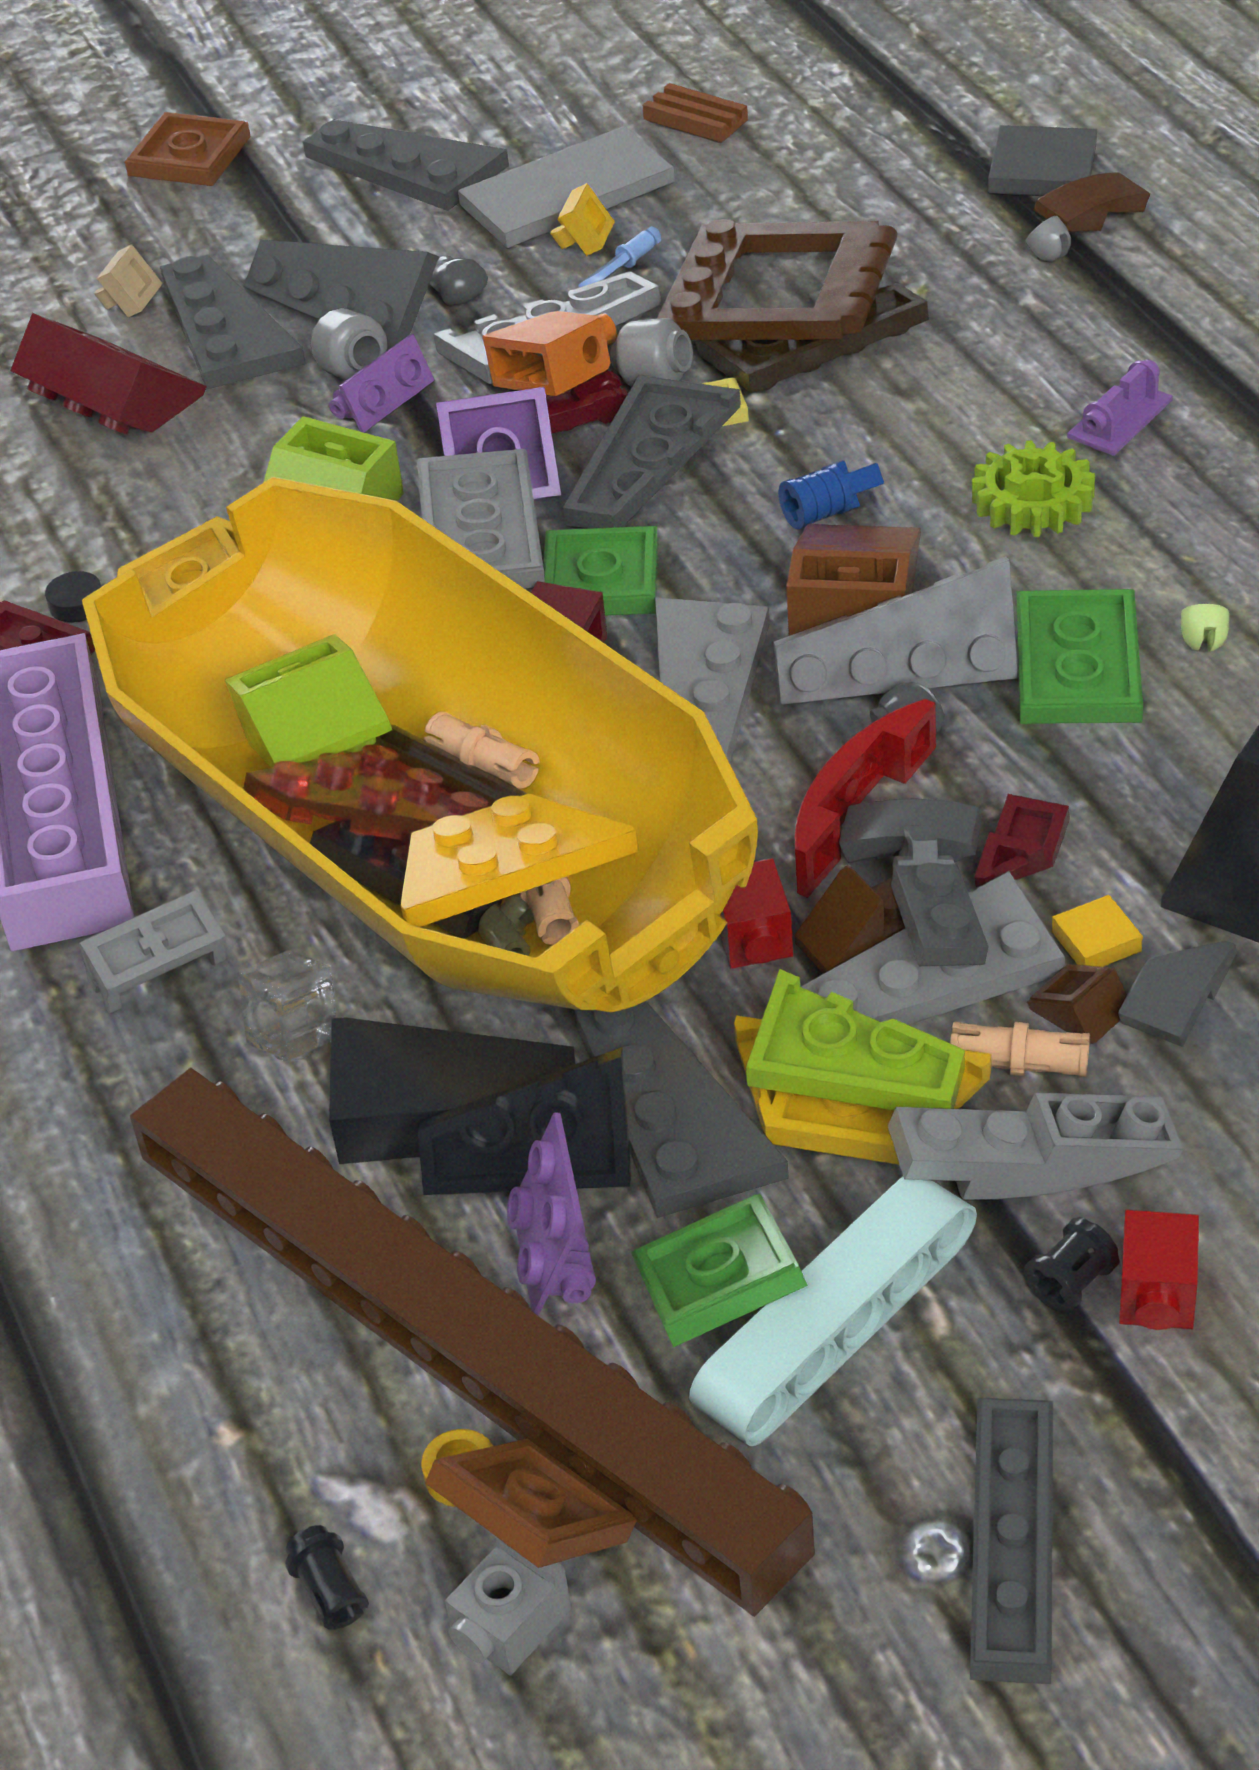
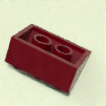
M32 313L10 370L30 380L26 388L27 390L56 401L58 394L65 397L62 404L63 407L92 418L94 411L101 413L98 421L99 424L128 435L131 426L150 433L154 432L201 398L207 388L204 384L100 337Z

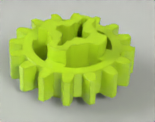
M1032 440L1026 441L1025 449H1017L1011 444L1004 445V455L1001 456L988 452L986 454V464H976L974 478H972V503L977 504L978 517L990 516V527L994 529L1008 524L1011 535L1016 536L1023 528L1031 529L1034 537H1040L1042 528L1049 527L1059 534L1063 532V522L1067 521L1071 524L1079 525L1082 520V512L1092 511V503L1095 496V473L1089 472L1090 462L1088 459L1075 461L1076 450L1070 448L1060 453L1056 450L1055 442H1049L1044 449L1036 448Z

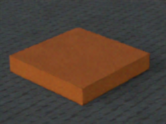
M164 112L125 160L127 175L213 186L251 137L249 124L240 120Z
M528 1438L436 1459L425 1482L426 1485L537 1568L627 1543L637 1521L632 1513Z

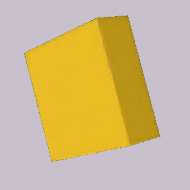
M1110 895L1052 916L1053 935L1077 965L1104 967L1142 952L1143 935Z

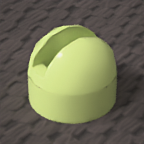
M1197 604L1188 606L1181 611V632L1184 642L1192 650L1198 651L1202 642H1207L1208 652L1214 651L1227 640L1229 631V610L1215 604Z

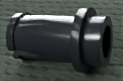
M315 1525L301 1530L289 1540L286 1545L288 1556L285 1565L289 1575L302 1580L320 1614L323 1626L328 1630H336L346 1627L359 1619L364 1614L362 1609L368 1608L369 1602L365 1593L361 1592L342 1557L344 1544L341 1537L334 1532H328L325 1526Z

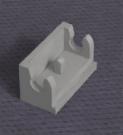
M194 890L81 941L80 947L88 982L95 993L102 992L106 1010L110 1014L122 1008L120 993L207 953H209L213 966L225 961V944L227 942L225 934L198 890Z

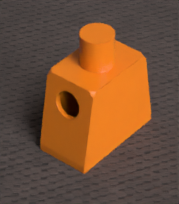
M554 311L483 335V341L493 386L513 390L544 387L546 395H560L609 369L611 361L608 345L616 341L617 329L615 323L607 314L596 316Z

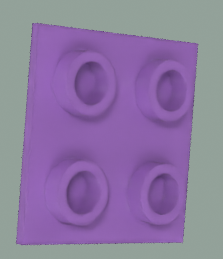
M553 1113L541 1141L536 1140L533 1142L528 1157V1170L520 1187H514L511 1190L507 1204L508 1225L511 1229H516L520 1246L517 1261L518 1279L521 1284L527 1285L531 1310L536 1315L540 1314L548 1295L563 1296V1299L568 1303H581L590 1297L591 1289L596 1283L590 1252H588L589 1244L585 1236V1225L580 1209L561 1113Z

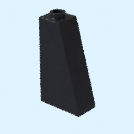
M1259 725L1233 762L1161 898V907L1258 943Z
M346 1017L332 1018L329 1122L339 1164L420 1157L417 1131L421 1120L576 1064L574 1046Z

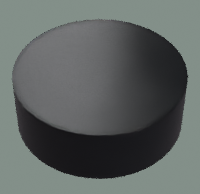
M84 571L68 572L54 578L45 589V597L50 614L55 619L63 622L73 623L87 620L82 599L101 588L100 580L94 574Z

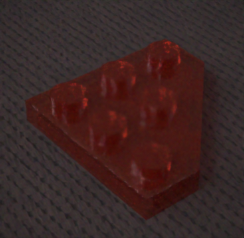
M366 745L362 748V751L347 754L323 753L319 755V759L299 763L279 761L272 768L246 772L243 790L270 812L284 820L312 825L313 815L330 821L351 820V832L401 840L403 831L411 834L412 832L433 826L437 820L452 815L463 816L488 806V801L480 795L470 792H457L443 785V777L434 771L423 768H411L398 761L399 754L395 750L381 745Z

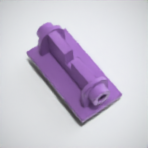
M414 334L404 338L339 385V389L333 393V400L329 403L330 410L334 416L339 419L345 417L354 418L360 432H365L434 381Z
M1137 360L1128 368V373L1120 379L1119 386L1114 385L1097 402H1091L1085 407L1082 420L1067 433V438L1090 446L1097 451L1115 456L1173 400L1172 395L1158 390L1160 374L1158 365L1152 360Z

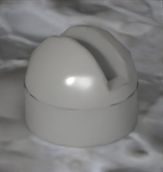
M1053 216L1039 224L1027 236L1025 242L1037 257L1043 261L1051 262L1068 253L1071 246V236L1058 216Z

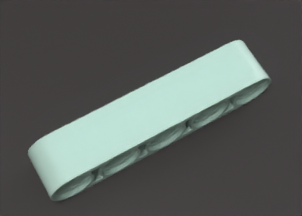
M902 1176L802 1270L808 1286L765 1305L705 1362L695 1376L690 1388L689 1400L691 1404L745 1444L755 1446L762 1443L959 1252L971 1235L976 1223V1208L932 1180L904 1179Z

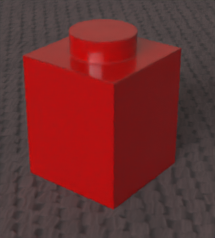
M774 859L755 861L746 887H740L736 884L720 914L728 922L720 933V937L730 969L793 957L791 910Z
M1125 1210L1119 1324L1144 1326L1153 1330H1166L1170 1328L1193 1330L1198 1285L1199 1215Z

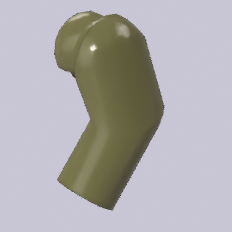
M519 894L507 897L501 906L497 904L491 906L480 918L478 930L481 938L487 945L529 956L530 946L522 937L526 933L524 930L525 926L533 922L534 916L531 908L528 909L527 903L520 898Z

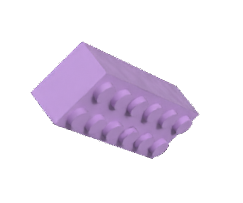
M85 633L0 650V920L12 952L101 933L135 918L100 688Z

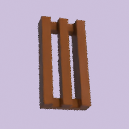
M671 83L664 86V93L657 92L653 96L654 102L646 101L642 105L644 120L719 143L725 141L748 121L747 105Z

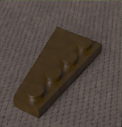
M897 283L878 288L864 328L857 334H844L842 339L696 340L697 353L728 377L736 378L737 383L750 393L765 391L774 387L777 382L798 373L812 372L818 369L821 364L842 355L858 353L865 346L888 336L893 337L906 333L910 327L929 320L928 304L925 299Z

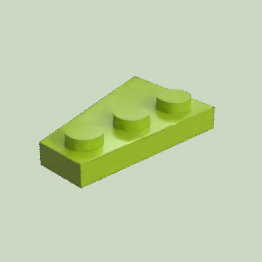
M779 969L746 1066L747 1086L895 1110L896 1107L954 1109L965 1070V1050L892 1018L880 1022L854 1011L852 1000L832 991L826 998L800 987V977Z

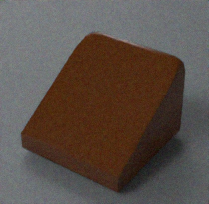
M1067 964L1035 992L1027 1003L1031 1011L1066 1032L1090 1033V1044H1093L1120 1021L1118 1012L1127 994L1115 968Z

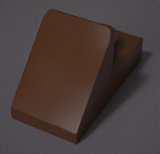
M847 865L839 871L795 934V944L823 974L905 929L891 888L892 877L870 887L851 866Z

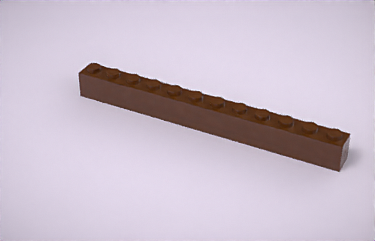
M190 1067L129 1115L144 1161L517 1440L528 1438L628 1510L637 1519L634 1528L753 1617L815 1555L812 1511L798 1492L785 1484H778L776 1486L753 1470L745 1456L734 1446L725 1442L719 1445L697 1430L690 1418L678 1406L670 1402L661 1404L639 1388L635 1379L623 1367L616 1363L606 1365L585 1350L582 1342L570 1329L560 1324L554 1327L532 1312L529 1304L518 1292L509 1287H504L503 1289L497 1287L480 1274L478 1268L466 1255L459 1251L448 1252L430 1239L427 1231L417 1220L408 1215L399 1217L381 1204L377 1195L368 1185L359 1180L352 1183L335 1171L328 1159L319 1150L311 1146L304 1149L286 1135L283 1128L274 1118L265 1113L258 1116L244 1106L233 1090L221 1081L212 1083Z

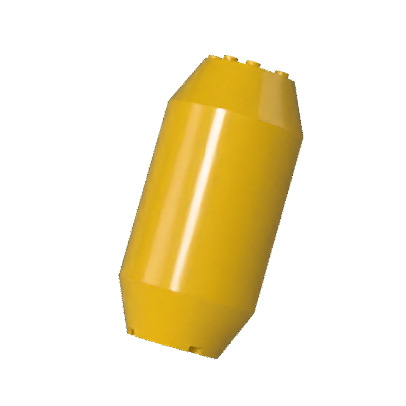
M271 477L226 506L239 552L149 610L138 575L131 568L82 599L105 689L114 710L123 723L138 738L426 975L444 986L460 991L584 1011L616 1012L636 1006L672 985L704 955L728 923L720 914L736 884L740 887H746L757 848V818L704 711L395 500ZM335 634L353 650L391 725H396L423 740L427 736L441 740L442 738L425 732V728L435 714L447 712L474 727L481 728V725H487L500 732L502 739L524 749H529L537 753L539 757V763L532 764L525 760L522 761L539 768L534 781L529 786L520 790L527 794L529 793L631 825L636 830L638 852L567 876L571 886L568 899L574 916L577 917L579 926L554 945L544 943L541 937L539 938L534 919L532 923L525 926L524 930L526 933L522 937L530 946L529 956L489 946L481 938L479 931L463 939L434 923L422 927L410 925L403 920L401 905L354 880L312 846L310 841L313 831L379 801L386 803L417 830L433 826L437 820L452 815L463 816L478 811V809L379 758L377 749L373 745L359 752H340L321 760L320 767L306 775L298 777L286 775L280 778L248 744L225 679Z

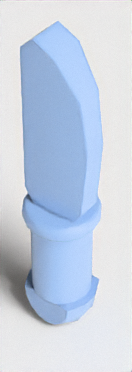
M650 226L626 244L619 245L615 250L616 256L578 284V286L582 287L604 280L622 266L626 268L633 267L639 258L661 241L660 231Z

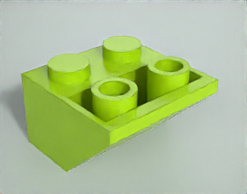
M302 416L273 446L263 481L264 483L271 477L395 501H398L404 494L396 442L394 440Z
M335 634L225 679L248 744L280 778L286 775L298 777L311 773L320 767L321 760L340 752L355 753L365 750L375 744L376 737L392 731L390 721L353 650Z

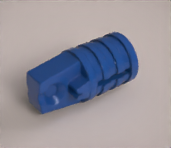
M842 460L808 475L781 482L778 490L779 502L788 523L795 529H802L807 524L859 508L860 503L857 493L882 485L884 480L878 463L849 472L845 460Z

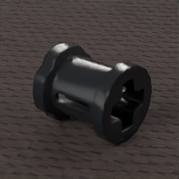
M1083 1217L1073 1218L1063 1228V1239L1046 1255H1034L1024 1266V1276L1033 1293L1045 1305L1061 1313H1071L1082 1301L1081 1291L1098 1275H1109L1120 1264L1118 1247L1111 1236L1101 1226ZM1092 1248L1094 1252L1089 1253L1088 1250ZM1054 1277L1056 1280L1052 1282L1050 1278Z

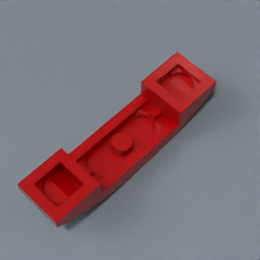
M922 699L876 720L847 741L819 771L803 799L796 822L795 862L797 894L808 898L841 860V847L839 845L840 826L845 821L848 806L860 804L883 776L906 784L935 750L936 702Z

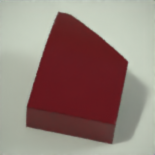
M1007 794L995 833L989 832L974 876L975 886L981 887L1008 871L1014 880L1053 867L1069 824V806Z

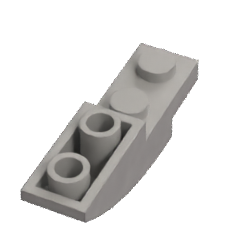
M1035 1092L1026 1111L896 1107L888 1124L904 1179L956 1181L962 1200L1030 1197L1081 1189L1147 1171L1178 1159L1183 1151V1146L1163 1097Z

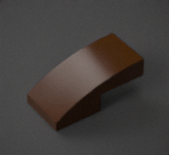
M1119 172L1102 173L1074 180L1050 191L1036 200L1033 210L1046 219L1058 216L1068 231H1101L1108 212H1144L1151 193Z

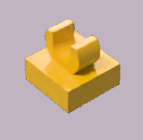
M588 183L571 191L557 218L561 226L551 230L550 234L561 249L567 248L576 242L585 255L588 256L603 248L615 221Z

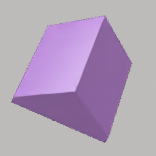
M544 387L436 403L444 456L526 449L534 500L561 496Z

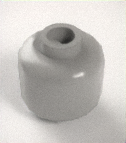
M344 308L329 311L322 316L313 329L310 341L311 352L317 365L327 373L348 380L384 354L388 349L386 334L376 320L368 315Z
M669 318L627 322L619 331L617 340L612 344L610 352L614 370L621 375L623 381L631 388L639 375L680 381L684 372H687L690 368L693 356L692 344L687 332L681 330L679 325Z

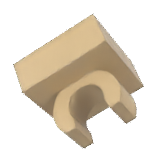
M131 244L119 250L97 277V280L103 287L97 289L94 294L106 309L118 304L129 318L145 308L163 283Z

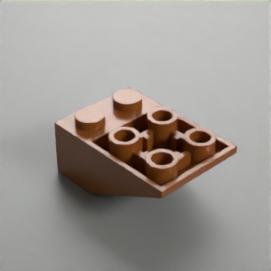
M807 524L793 548L786 585L789 636L845 615L849 617L878 606L877 604L899 595L903 597L913 593L921 528Z

